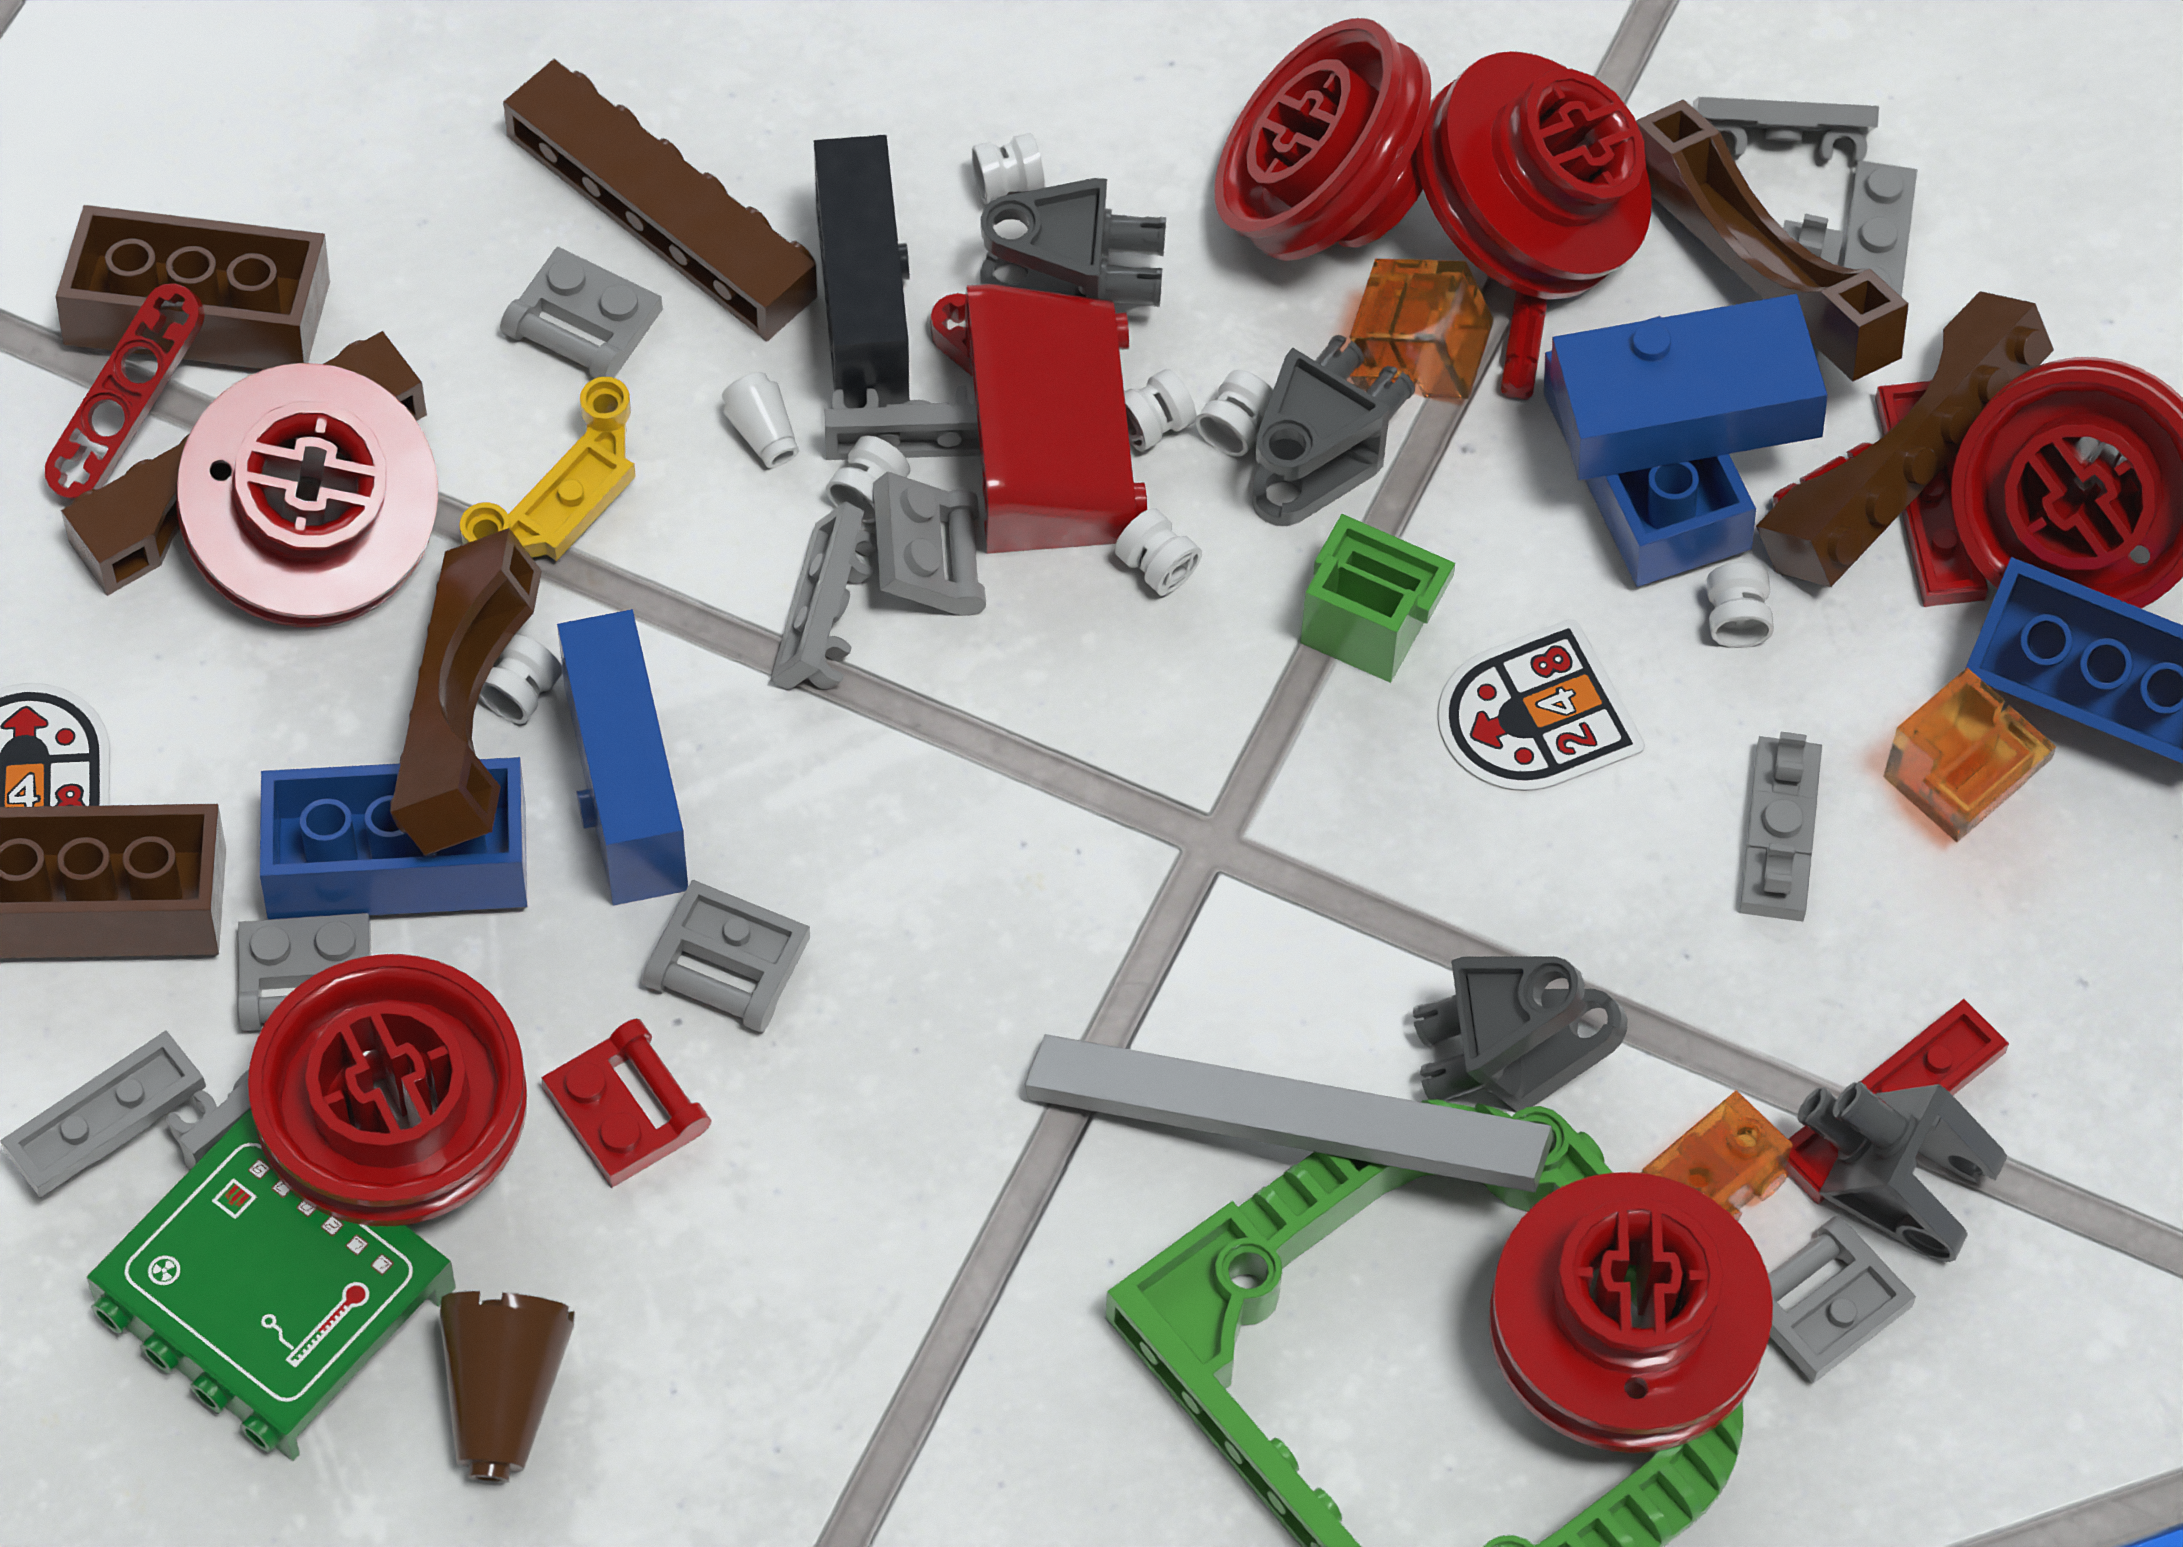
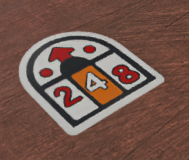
M1573 619L1564 620L1487 649L1469 658L1450 676L1443 688L1439 701V728L1450 753L1459 764L1474 776L1503 788L1536 790L1554 786L1638 754L1645 747L1643 738L1582 627Z
M21 683L0 688V807L109 805L110 742L105 725L94 708L73 692L50 684Z

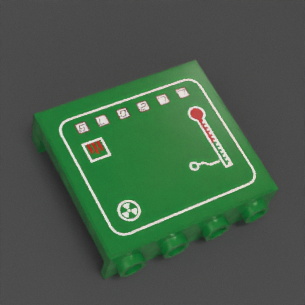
M251 1108L87 1276L94 1299L91 1308L108 1328L118 1334H121L125 1329L129 1330L143 1342L140 1345L142 1351L157 1367L167 1373H171L174 1368L178 1369L193 1381L190 1385L192 1391L206 1406L217 1413L227 1408L243 1421L240 1427L255 1445L268 1453L276 1447L292 1461L300 1455L296 1437L426 1299H429L439 1307L441 1297L452 1293L456 1288L451 1260L407 1226H369L339 1220L316 1210L295 1196L281 1182L266 1160L259 1143Z

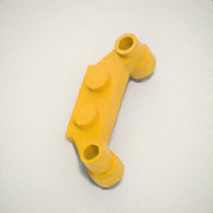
M606 376L589 381L583 387L580 394L581 414L584 422L587 424L586 433L509 514L499 505L489 502L477 503L469 507L460 519L462 544L464 545L510 528L531 557L548 555L557 561L636 477L635 464L626 459V422L631 414L630 394L626 385L616 378Z

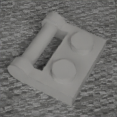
M557 246L518 300H513L508 305L501 319L500 331L516 340L526 337L589 368V374L594 378L605 376L615 378L663 310L662 296ZM543 311L607 343L598 346L539 317V315Z
M887 471L873 482L880 590L956 615L968 616L982 612L986 608L985 587L978 582L973 523L979 517L977 495L969 490H953L948 492ZM941 521L949 523L953 582L946 580L944 575Z
M692 879L649 959L643 976V985L659 992L669 988L743 1018L744 1026L762 1033L768 1027L777 1001L810 940V926ZM682 951H685L757 980L759 983L754 993L751 994L679 965L677 961Z
M369 913L238 922V1009L241 1031L261 1030L262 1023L267 1021L275 1008L286 997H262V990L297 988L307 979L331 966L351 959L371 956Z
M1834 1216L1818 1229L1819 1237L1768 1275L1773 1299V1320L1770 1337L1812 1383H1815L1912 1308L1916 1298L1913 1292L1854 1229L1838 1216ZM1832 1259L1844 1260L1848 1265L1790 1311L1786 1312L1777 1303Z

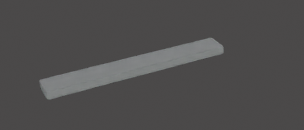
M1048 1034L1044 1035L1025 1083L1027 1098L1031 1100L1530 1192H1536L1553 1140L1552 1127L1550 1125Z

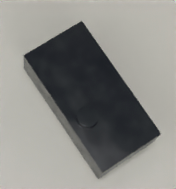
M887 134L813 140L816 214L834 391L843 390L844 405L847 408L865 407L867 404V389L876 390L879 397V407H887V404H903L910 401L909 339L902 280L910 279L907 243L898 244Z

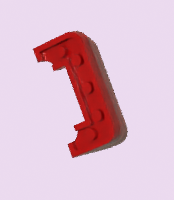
M996 284L967 285L965 296V338L970 371H972L982 467V495L984 496L985 513H987L986 520H984L986 553L1116 544L1118 538L1132 520L1148 510L1145 482L1134 483L1122 378L1120 350L1129 349L1127 313H1115L1114 302L1109 300Z

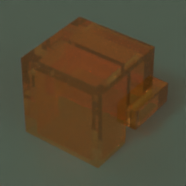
M1375 258L1349 336L1350 340L1364 354V362L1350 375L1355 386L1366 391L1384 367L1393 366L1397 368V373L1391 379L1392 383L1404 372L1412 380L1414 386L1417 383L1423 397L1470 398L1494 319L1467 262L1457 260Z
M1968 667L1897 727L1883 775L1889 783L1955 842H1959L2051 761L2056 750V746L2010 705L2002 711L2005 700Z

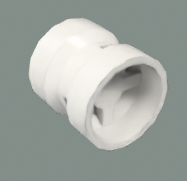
M1032 133L1014 136L1009 144H1005L1002 147H997L991 142L972 145L971 157L974 176L980 197L985 205L994 199L1007 195L1011 191L1026 192L1045 188L1042 160Z
M1164 369L1151 376L1147 381L1146 387L1139 391L1131 388L1124 391L1129 442L1139 451L1143 452L1159 443L1164 432L1170 429L1179 432L1196 422L1197 412L1192 397L1178 375L1170 369Z
M1232 370L1218 388L1219 398L1215 401H1209L1196 417L1195 425L1199 433L1210 445L1224 454L1234 457L1245 455L1257 439L1256 429L1261 425L1273 389L1260 377L1250 372Z
M867 435L860 437L848 454L849 465L836 471L826 486V493L836 507H839L844 502H848L864 510L861 522L873 523L876 522L873 482L887 471L907 478L910 473V465L897 448L878 437Z
M1150 508L1132 520L1118 538L1114 552L1130 568L1139 567L1145 572V582L1160 596L1167 595L1184 584L1193 574L1202 558V550L1187 536H1177L1172 531V522L1157 508Z
M1734 562L1724 564L1708 574L1706 583L1709 601L1715 605V609L1709 617L1713 640L1727 647L1743 648L1755 646L1770 638L1774 631L1771 608L1765 604V600L1768 599L1770 594L1767 570L1761 565L1751 562Z
M518 634L512 637L500 654L501 662L497 667H492L479 697L483 703L500 717L510 722L523 724L528 721L539 705L538 695L542 691L551 690L561 677L563 670L558 659L546 647L527 636Z

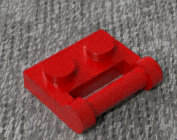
M637 1018L623 1023L611 1034L610 1038L541 1077L543 1090L611 1188L695 1140L709 1128L712 1122L700 1103H691L650 1045L652 1041L651 1033L641 1019ZM627 1060L631 1061L671 1118L669 1122L657 1129L614 1069Z

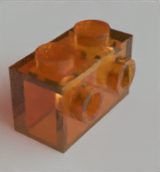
M1735 1090L1645 1166L1641 1173L1666 1177L1699 1190L1715 1200L1739 1221L1742 1215L1740 1209L1755 1196L1760 1201L1768 1199L1785 1182L1789 1175L1785 1168L1792 1143Z

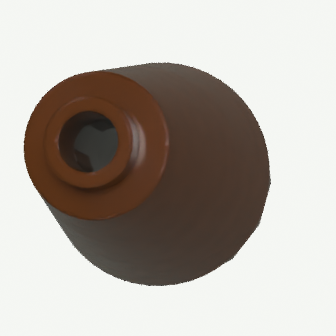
M481 1291L448 1293L441 1297L439 1313L456 1463L469 1468L468 1478L482 1482L506 1483L509 1482L510 1472L522 1471L526 1466L574 1328L575 1311L568 1312L569 1306L561 1302L517 1293L502 1292V1299L484 1300L481 1304H479Z

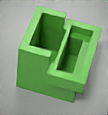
M1341 514L1314 562L1313 574L1315 576L1305 592L1300 643L1391 683L1423 624L1429 622L1454 576L1455 562Z

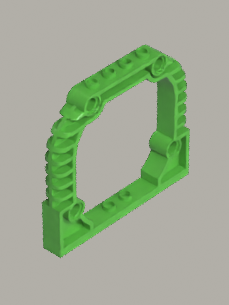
M1440 1099L1421 1101L1423 1103L1545 1124L1552 1127L1553 1140L1536 1192L1483 1183L1493 1195L1508 1206L1529 1211L1545 1196L1562 1186L1586 1177L1613 1173L1604 1163L1603 1153L1597 1143L1587 1133L1582 1131L1577 1133L1562 1116L1552 1109L1541 1106L1526 1107L1510 1116L1504 1111L1481 1103L1476 1104L1474 1108L1447 1103ZM1313 1152L1301 1162L1294 1164L1286 1170L1283 1175L1268 1186L1258 1190L1239 1207L1233 1201L1228 1203L1107 1291L1106 1319L1301 1547L1361 1546L1340 1523L1342 1521V1514L1334 1500L1319 1487L1312 1490L1297 1473L1299 1465L1290 1449L1276 1437L1269 1440L1226 1390L1232 1383L1234 1349L1241 1326L1260 1323L1268 1319L1275 1311L1280 1295L1282 1269L1383 1194L1422 1176L1438 1174ZM1628 1264L1624 1282H1630L1631 1302L1637 1307L1636 1266ZM1240 1274H1250L1259 1278L1263 1284L1256 1288L1245 1289L1236 1285L1232 1279ZM1679 1293L1670 1320L1675 1318L1681 1298ZM1743 1400L1728 1418L1703 1436L1680 1446L1659 1450L1649 1462L1542 1542L1533 1545L1525 1538L1505 1535L1488 1541L1483 1547H1665L1703 1516L1725 1488L1735 1467L1741 1446Z

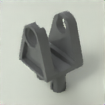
M1091 178L1001 196L992 200L983 209L980 218L981 236L984 240V247L988 251L986 260L983 262L980 270V283L1109 300L1119 304L1129 303L1160 307L1163 268H1134L1108 265V260L1103 258L1109 257V252H1133L1164 256L1166 217H1135L1112 214V209L1106 208V178ZM1014 219L1025 224L1028 231L1017 239H1006L999 236L993 227L1004 220ZM1004 264L1019 265L1027 272V276L1022 281L1012 284L1001 282L993 274L998 267Z
M1342 335L1333 336L1315 361L1292 347L1285 356L1257 433L1256 460L1259 466L1253 480L1252 505L1256 514L1265 522L1275 526L1297 524L1375 476L1384 464L1388 422L1415 392L1412 380L1404 372L1392 383L1391 379L1397 373V368L1393 366L1384 367L1365 392L1347 381L1355 369L1364 362V354L1353 341L1348 344L1343 352L1340 350L1345 344L1347 337ZM1287 481L1299 489L1300 495L1294 501L1282 503V506H1279L1267 498L1266 489L1272 483Z
M1467 956L1451 960L1456 995L1425 1005L1421 1004L1413 1009L1414 1018H1424V1020L1414 1022L1417 1035L1424 1045L1431 1046L1439 1041L1460 1034L1462 1036L1463 1054L1434 1063H1427L1421 1067V1076L1424 1078L1432 1077L1431 1079L1421 1081L1428 1099L1446 1101L1484 1089L1488 1093L1495 1094L1517 1112L1526 1107H1533L1613 1053L1623 1042L1627 1033L1628 1023L1623 1007L1603 991L1585 989L1582 973L1566 959L1556 956ZM1565 978L1569 983L1568 989H1545L1555 979ZM1591 1009H1605L1608 1016L1607 1025L1603 1024L1602 1028L1591 1037H1579L1578 1024L1581 1017Z
M1854 1082L1846 1087L1837 1099L1828 1089L1822 1087V1089H1815L1807 1096L1800 1106L1797 1119L1802 1125H1807L1838 1149V1157L1819 1194L1922 1255L1941 1262L1956 1260L1968 1233L1963 1225L1913 1174L1917 1166L1915 1157L1917 1153H1920L1954 1174L1977 1183L1981 1175L1996 1180L2006 1162L2007 1155L2003 1148L1948 1090L1940 1084L1874 1094L1862 1082H1858V1084Z

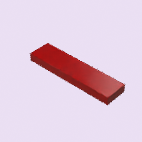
M1931 381L1877 387L1875 401L1884 436L1910 412L1923 396ZM1956 455L1902 512L1924 607L1985 601L1988 592L1986 578L1967 553L1954 519L1951 487Z
M1962 999L1860 1082L1866 1085L1867 1089L1874 1094L1940 1084L1952 1095H1955L2006 1053L2009 1042L1965 999ZM1806 1125L1775 1149L1773 1160L1817 1204H1820L1826 1198L1819 1194L1838 1157V1149Z

